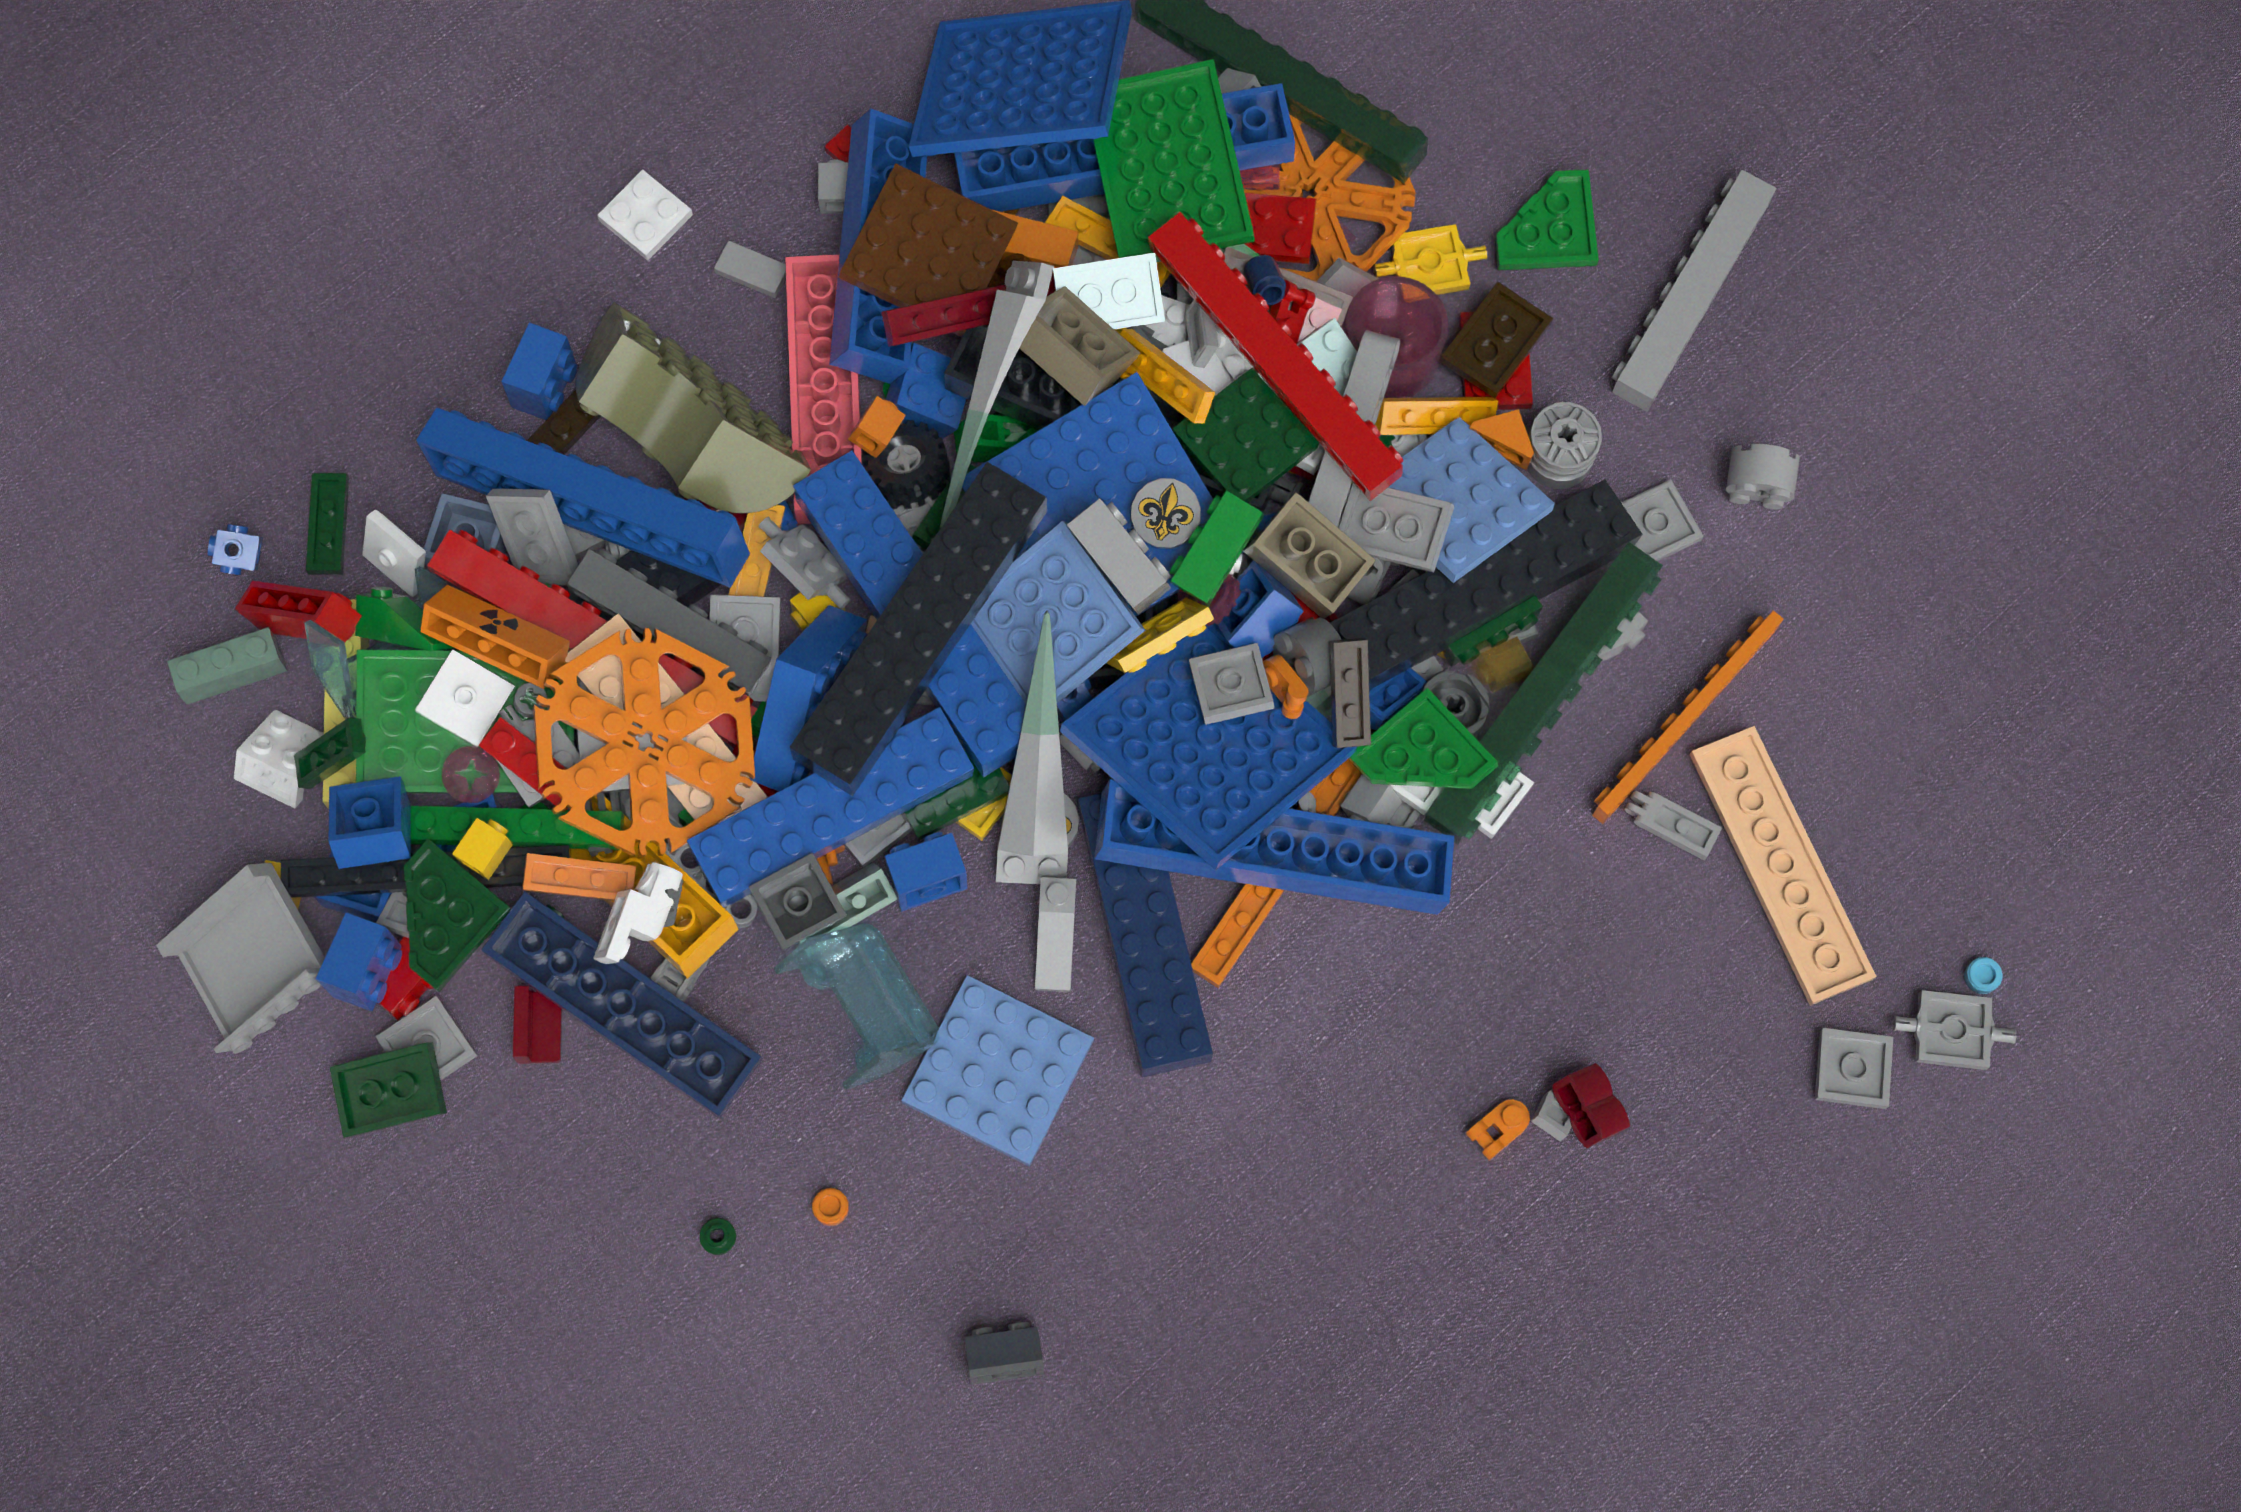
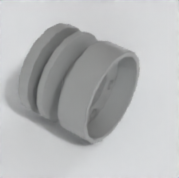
M1571 402L1554 403L1544 408L1534 419L1528 435L1534 454L1527 471L1538 483L1553 489H1567L1581 483L1589 474L1602 442L1601 426L1594 414L1585 407Z

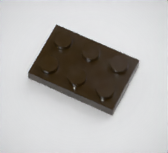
M1497 282L1443 353L1440 362L1496 399L1549 328L1553 317L1500 282Z

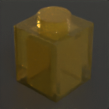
M1517 636L1482 652L1477 661L1476 673L1480 682L1484 686L1488 684L1491 692L1494 693L1528 677L1533 664Z

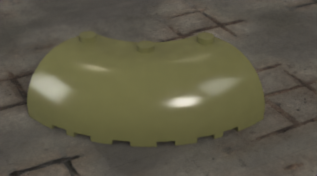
M613 302L597 327L578 371L576 393L580 407L593 416H598V414L603 416L643 446L642 451L647 456L659 461L676 482L679 493L687 499H699L716 509L726 512L753 513L776 506L795 492L793 485L805 479L811 471L803 454L798 450L793 452L790 449L793 443L791 438L777 429L779 425L765 411L760 410L757 414L749 405L751 399L731 382H724L722 384L713 374L715 369L696 355L690 360L685 356L686 351L677 344L678 342L669 336L661 340L649 328L651 324Z

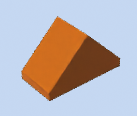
M1519 409L1472 423L1470 426L1471 430L1476 431L1509 462L1527 470L1534 451Z

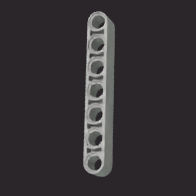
M1366 330L1362 337L1344 395L1347 394L1358 407L1356 413L1364 422L1370 420L1375 425L1397 359L1400 339ZM1326 451L1309 503L1339 528L1353 482Z

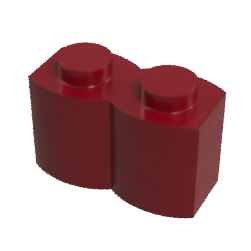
M1594 1063L1578 1070L1553 1084L1556 1100L1563 1111L1570 1116L1572 1129L1584 1147H1592L1630 1127V1121L1625 1108L1613 1095L1610 1081L1598 1064Z

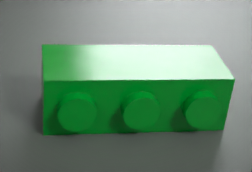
M1227 490L1223 497L1217 495L1207 510V514L1210 515L1209 520L1204 528L1200 525L1197 526L1188 541V544L1192 545L1185 558L1180 555L1169 572L1173 575L1171 583L1208 607L1264 518L1263 512Z

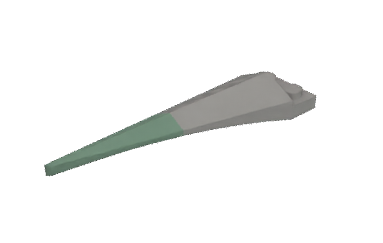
M1013 261L1005 276L1006 291L997 290L940 528L957 505L975 447L994 400L1017 351L1046 301L1054 268L1052 265L1040 262Z
M1048 611L1044 613L998 840L996 882L1040 884L1041 877L1067 878L1068 842L1051 623Z

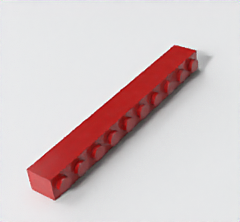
M1181 212L1176 214L1148 237L1150 250L1155 253L1156 257L1261 375L1284 404L1318 440L1319 444L1365 497L1372 501L1402 476L1403 465L1401 463L1403 458L1393 446L1386 447L1379 439L1381 434L1377 427L1370 420L1364 422L1356 413L1358 407L1347 394L1340 395L1334 388L1336 382L1324 368L1319 371L1312 363L1314 358L1304 344L1300 343L1297 346L1290 338L1292 333L1286 323L1280 318L1275 320L1269 314L1268 310L1270 308L1264 298L1259 293L1253 295L1245 286L1248 284L1245 277L1237 268L1231 270L1224 262L1226 259L1225 255L1215 243L1209 245L1202 237L1204 232L1193 218L1187 220Z
M449 529L427 565L430 572L473 597L570 640L568 652L608 622L599 617L601 611L585 601L581 605L569 599L571 594L564 588L552 583L551 587L544 585L538 581L540 575L523 565L520 569H517L508 564V556L492 547L489 551L484 550L476 545L478 542L477 538L461 529L458 534ZM665 654L659 657L658 663L684 695L704 682L705 676L702 677L692 671L693 665L677 656H674L673 659ZM743 694L742 697L736 699L735 702L743 701L748 696ZM750 698L751 719L757 711V708L752 706L754 702L752 698ZM722 714L708 723L723 742L733 748L737 745L736 720L732 715Z

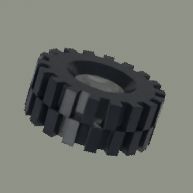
M907 420L906 426H901L900 424L886 448L877 458L863 450V467L884 498L889 501L891 508L897 509L899 504H903L904 510L912 509L911 503L918 502L919 507L926 505L925 499L927 497L932 501L938 497L936 490L943 491L946 487L945 480L950 478V464L942 437L939 438L938 432L934 428L929 431L928 425L923 422L920 423L919 427H916L914 420Z

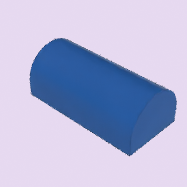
M1410 668L1370 689V728L1378 730L1422 693L1427 681Z

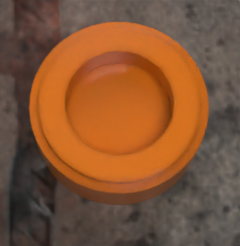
M826 1188L814 1197L812 1210L815 1218L820 1223L827 1226H835L843 1222L847 1217L849 1203L844 1193L840 1190Z

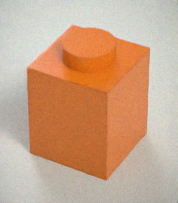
M876 396L866 408L848 440L877 458L890 442L905 414L899 411L897 406L891 401L883 400Z

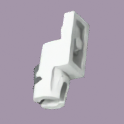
M652 862V864L647 865L646 871L635 888L638 892L632 889L618 892L593 959L604 964L617 963L628 952L630 946L628 936L642 941L655 940L661 934L663 927L674 925L682 891L683 874L671 867Z

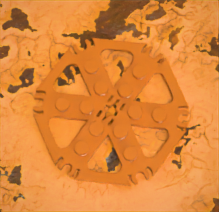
M1289 99V106L1292 111L1288 112L1295 139L1294 162L1278 164L1280 171L1266 168L1241 170L1240 175L1244 193L1303 197V189L1305 191L1314 189V197L1308 195L1306 198L1316 199L1311 248L1317 261V267L1310 272L1283 269L1317 282L1334 262L1341 258L1367 272L1410 227L1412 212L1404 211L1401 208L1404 206L1414 207L1416 192L1390 129L1385 133L1384 123H1381L1375 129L1368 128L1372 123V115L1370 113L1364 115V110ZM1310 120L1342 126L1344 131L1314 161L1300 125ZM1379 154L1384 157L1395 184L1393 188L1346 180L1370 155ZM1337 216L1378 222L1385 227V232L1366 253L1359 256L1353 255Z
M649 628L644 629V640L642 642H635L631 637V629H626L623 636L625 644L623 645L619 630L550 673L549 676L556 678L562 683L561 685L553 679H546L544 686L553 690L554 697L546 699L538 695L536 702L538 705L549 709H540L535 704L533 706L538 790L543 785L553 782L552 786L544 790L542 797L546 798L551 794H557L560 797L561 803L552 809L554 814L564 811L566 806L570 808L567 814L558 818L559 820L632 856L636 855L634 851L635 841L639 842L637 848L640 857L646 856V844L649 842L655 843L658 846V855L663 856L666 852L664 840L667 839L670 847L669 854L685 845L688 839L711 828L739 809V807L729 803L727 799L738 805L744 802L745 798L736 794L735 786L743 785L746 788H750L753 784L749 778L740 776V773L748 775L752 779L755 778L750 698L748 696L743 701L735 702L736 699L742 697L746 689L742 687L738 691H731L728 688L727 682L736 676L734 671L728 672L722 679L718 676L730 666L657 629L654 630L655 644L650 643L652 633ZM671 653L699 667L704 672L705 679L701 685L661 710L658 660L661 655ZM613 655L619 658L621 663L624 710L581 689L577 684V675L606 656ZM730 714L736 720L738 757L732 762H726L682 739L688 737L720 715ZM556 721H561L606 745L569 769H559L554 765L552 759L551 726ZM632 723H635V724L641 726V729H640L639 727L633 725ZM647 733L651 735L650 742L654 744V748L647 747L644 751L638 749L639 742L635 740V737H643ZM658 736H661V737L667 739L668 741L666 742V741H664V740L658 738ZM666 774L711 796L714 802L712 809L685 827L677 828L673 826L669 821ZM628 775L631 827L625 831L617 830L586 813V801Z

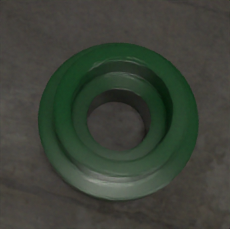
M712 1219L706 1222L700 1231V1243L704 1250L712 1255L726 1254L735 1245L736 1231L733 1225L725 1219ZM716 1230H721L724 1232V1239L718 1243L711 1240L712 1233Z

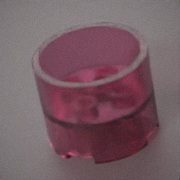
M1399 276L1384 277L1364 286L1350 303L1343 331L1357 352L1366 330L1399 338L1400 347L1384 398H1413L1416 393L1424 389L1433 380L1437 372L1448 334V317L1445 307L1434 291L1423 283L1411 278Z

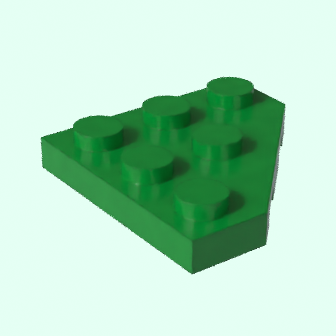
M1589 169L1555 171L1539 192L1534 194L1509 224L1496 234L1495 247L1498 270L1597 266L1599 258Z
M1428 688L1371 735V745L1357 746L1356 751L1349 758L1371 784L1472 789L1498 767V761Z

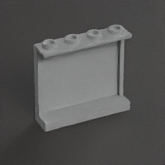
M271 863L246 865L156 945L162 957L179 956L224 1037V1040L214 1048L216 1053L232 1051L236 1054L246 1050L253 1044L252 1039L256 1035L274 1027L276 1018L295 1009L299 1005L298 1000L303 995L309 994L321 986L316 980V976L325 957Z

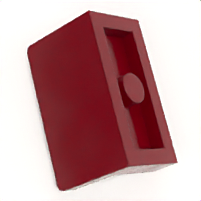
M514 986L513 1058L518 1064L559 1063L561 1061L562 1009L539 992H533L529 986Z

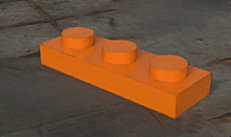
M527 853L522 890L615 901L618 892L628 889L633 890L636 866Z

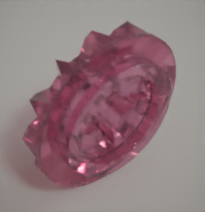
M1228 574L1209 605L1214 620L1207 623V626H1211L1214 623L1219 624L1224 616L1230 615L1232 607L1237 605L1235 601L1241 594L1239 590L1240 582L1231 574Z
M468 746L458 748L446 758L442 768V782L446 791L453 798L464 803H477L487 799L493 794L499 783L500 772L497 761L488 752L479 747ZM470 759L474 760L473 765H475L476 771L481 772V774H487V776L475 778L471 790L468 789L466 777L455 774V772L467 770Z

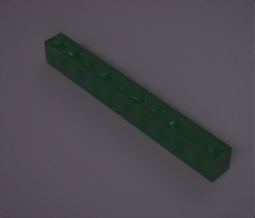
M1138 0L1135 3L1137 23L1200 61L1214 59L1216 70L1220 73L1229 68L1253 74L1256 76L1261 87L1282 83L1290 115L1404 184L1426 157L1428 137L1419 128L1408 126L1398 120L1392 112L1381 110L1374 106L1364 95L1354 94L1344 88L1337 79L1333 77L1328 78L1316 71L1310 63L1297 60L1289 55L1283 47L1272 45L1262 39L1261 35L1255 30L1246 29L1237 24L1228 14H1220L1210 8L1204 0Z
M1627 543L1481 739L1480 743L1498 761V767L1472 789L1445 788L1426 813L1424 819L1426 823L1442 834L1454 836V843L1457 845L1460 844L1464 837L1470 840L1482 824L1477 820L1482 812L1487 810L1490 813L1501 799L1502 795L1498 791L1505 782L1509 785L1514 782L1523 769L1518 765L1525 755L1530 758L1534 755L1543 742L1538 737L1545 727L1551 731L1563 715L1558 710L1565 700L1569 703L1574 701L1583 688L1579 684L1580 680L1585 674L1589 676L1594 674L1603 661L1599 657L1600 653L1605 647L1609 649L1614 647L1623 634L1619 630L1620 626L1625 620L1631 623L1643 607L1638 603L1645 593L1651 596L1663 580L1658 576L1663 567L1661 563L1632 543Z

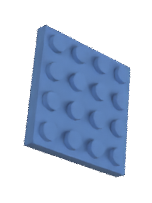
M1460 417L1402 456V476L1388 487L1450 502L1455 506L1436 567L1453 583L1551 513L1555 504L1476 431L1471 430L1470 426Z
M1063 520L1011 564L971 623L1025 704L1027 703L1043 617L1046 611L1050 614L1057 703L1145 631L1099 565L1069 529L1068 523Z
M967 975L901 1101L903 1104L1030 1167L1094 1042V1037Z

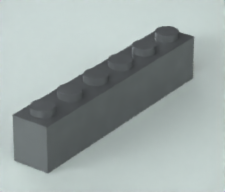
M591 549L588 550L567 583L568 591L611 617L619 613L628 626L643 635L645 628H649L652 633L651 640L654 642V630L657 629L730 666L718 676L722 679L725 674L734 671L736 676L727 682V686L735 691L745 687L746 691L744 694L749 697L751 696L771 662V657L766 655L768 650L764 646L753 640H750L749 643L744 642L736 637L738 632L734 628L723 622L716 625L706 619L708 614L701 608L693 604L686 607L676 601L678 596L671 590L663 586L656 589L646 583L648 578L641 572L633 568H629L626 571L616 565L618 560L611 554L603 550H599L598 553Z

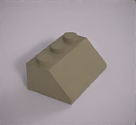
M1066 286L1046 297V301L1020 346V349L1033 359L1049 376L1053 377L1084 406L1091 399L1108 390L1140 354L1136 348Z
M1297 492L1268 521L1244 550L1249 557L1323 619L1335 612L1376 561Z

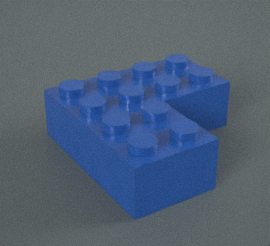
M829 605L776 659L754 756L755 778L752 779L750 777L751 781L781 791L806 778L810 770L793 760L790 746L867 636V633L864 632L867 619Z

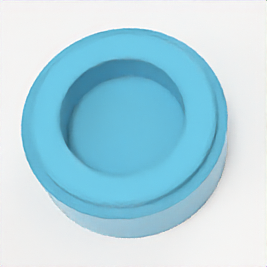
M1987 957L1973 960L1964 972L1967 986L1978 994H1988L1994 991L2001 984L2003 977L1999 964Z

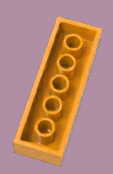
M597 795L591 798L593 811H599ZM605 797L607 811H612L611 802ZM624 815L625 831L631 827V821ZM636 841L634 844L635 856L621 850H612V853L607 854L602 851L598 852L596 856H591L589 849H571V858L636 866L633 890L637 892L638 890L635 888L646 871L647 865L652 864V862L671 867L683 874L682 891L674 925L663 927L661 934L655 940L648 942L687 979L739 930L732 915L666 853L663 856L658 855V846L653 842L646 844L645 857L639 856L637 848L639 842ZM604 900L611 907L613 906L614 901Z

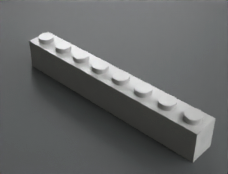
M1741 170L1736 180L1729 178L1720 195L1725 198L1721 206L1713 205L1705 222L1709 223L1708 228L1705 232L1700 229L1690 245V248L1694 249L1690 258L1683 256L1674 272L1679 277L1674 284L1667 283L1659 297L1663 304L1659 310L1652 308L1643 326L1648 328L1643 337L1637 334L1628 349V353L1632 354L1627 364L1621 361L1613 374L1612 379L1617 381L1612 391L1613 394L1648 412L1776 192V187L1744 170Z

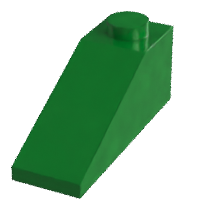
M988 415L971 461L986 463L1040 429L1009 416ZM966 419L954 431L956 454H958Z
M372 587L371 593L356 594V611L362 616L356 625L355 636L431 652L454 648L421 633L423 610L407 596L393 594V589L389 587Z

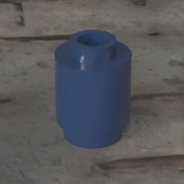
M1268 255L1252 258L1244 268V275L1252 294L1259 293L1268 305L1280 302L1285 295L1286 283L1275 259Z

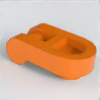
M1274 655L1264 660L1263 665L1269 687L1281 701L1283 715L1289 719L1300 717L1304 708V702L1308 696L1307 686L1282 656Z
M1514 1099L1506 1100L1478 1121L1465 1134L1472 1142L1476 1140L1484 1149L1482 1153L1490 1161L1524 1132L1529 1125L1530 1114L1522 1102ZM1492 1125L1501 1135L1497 1140H1494L1486 1131Z

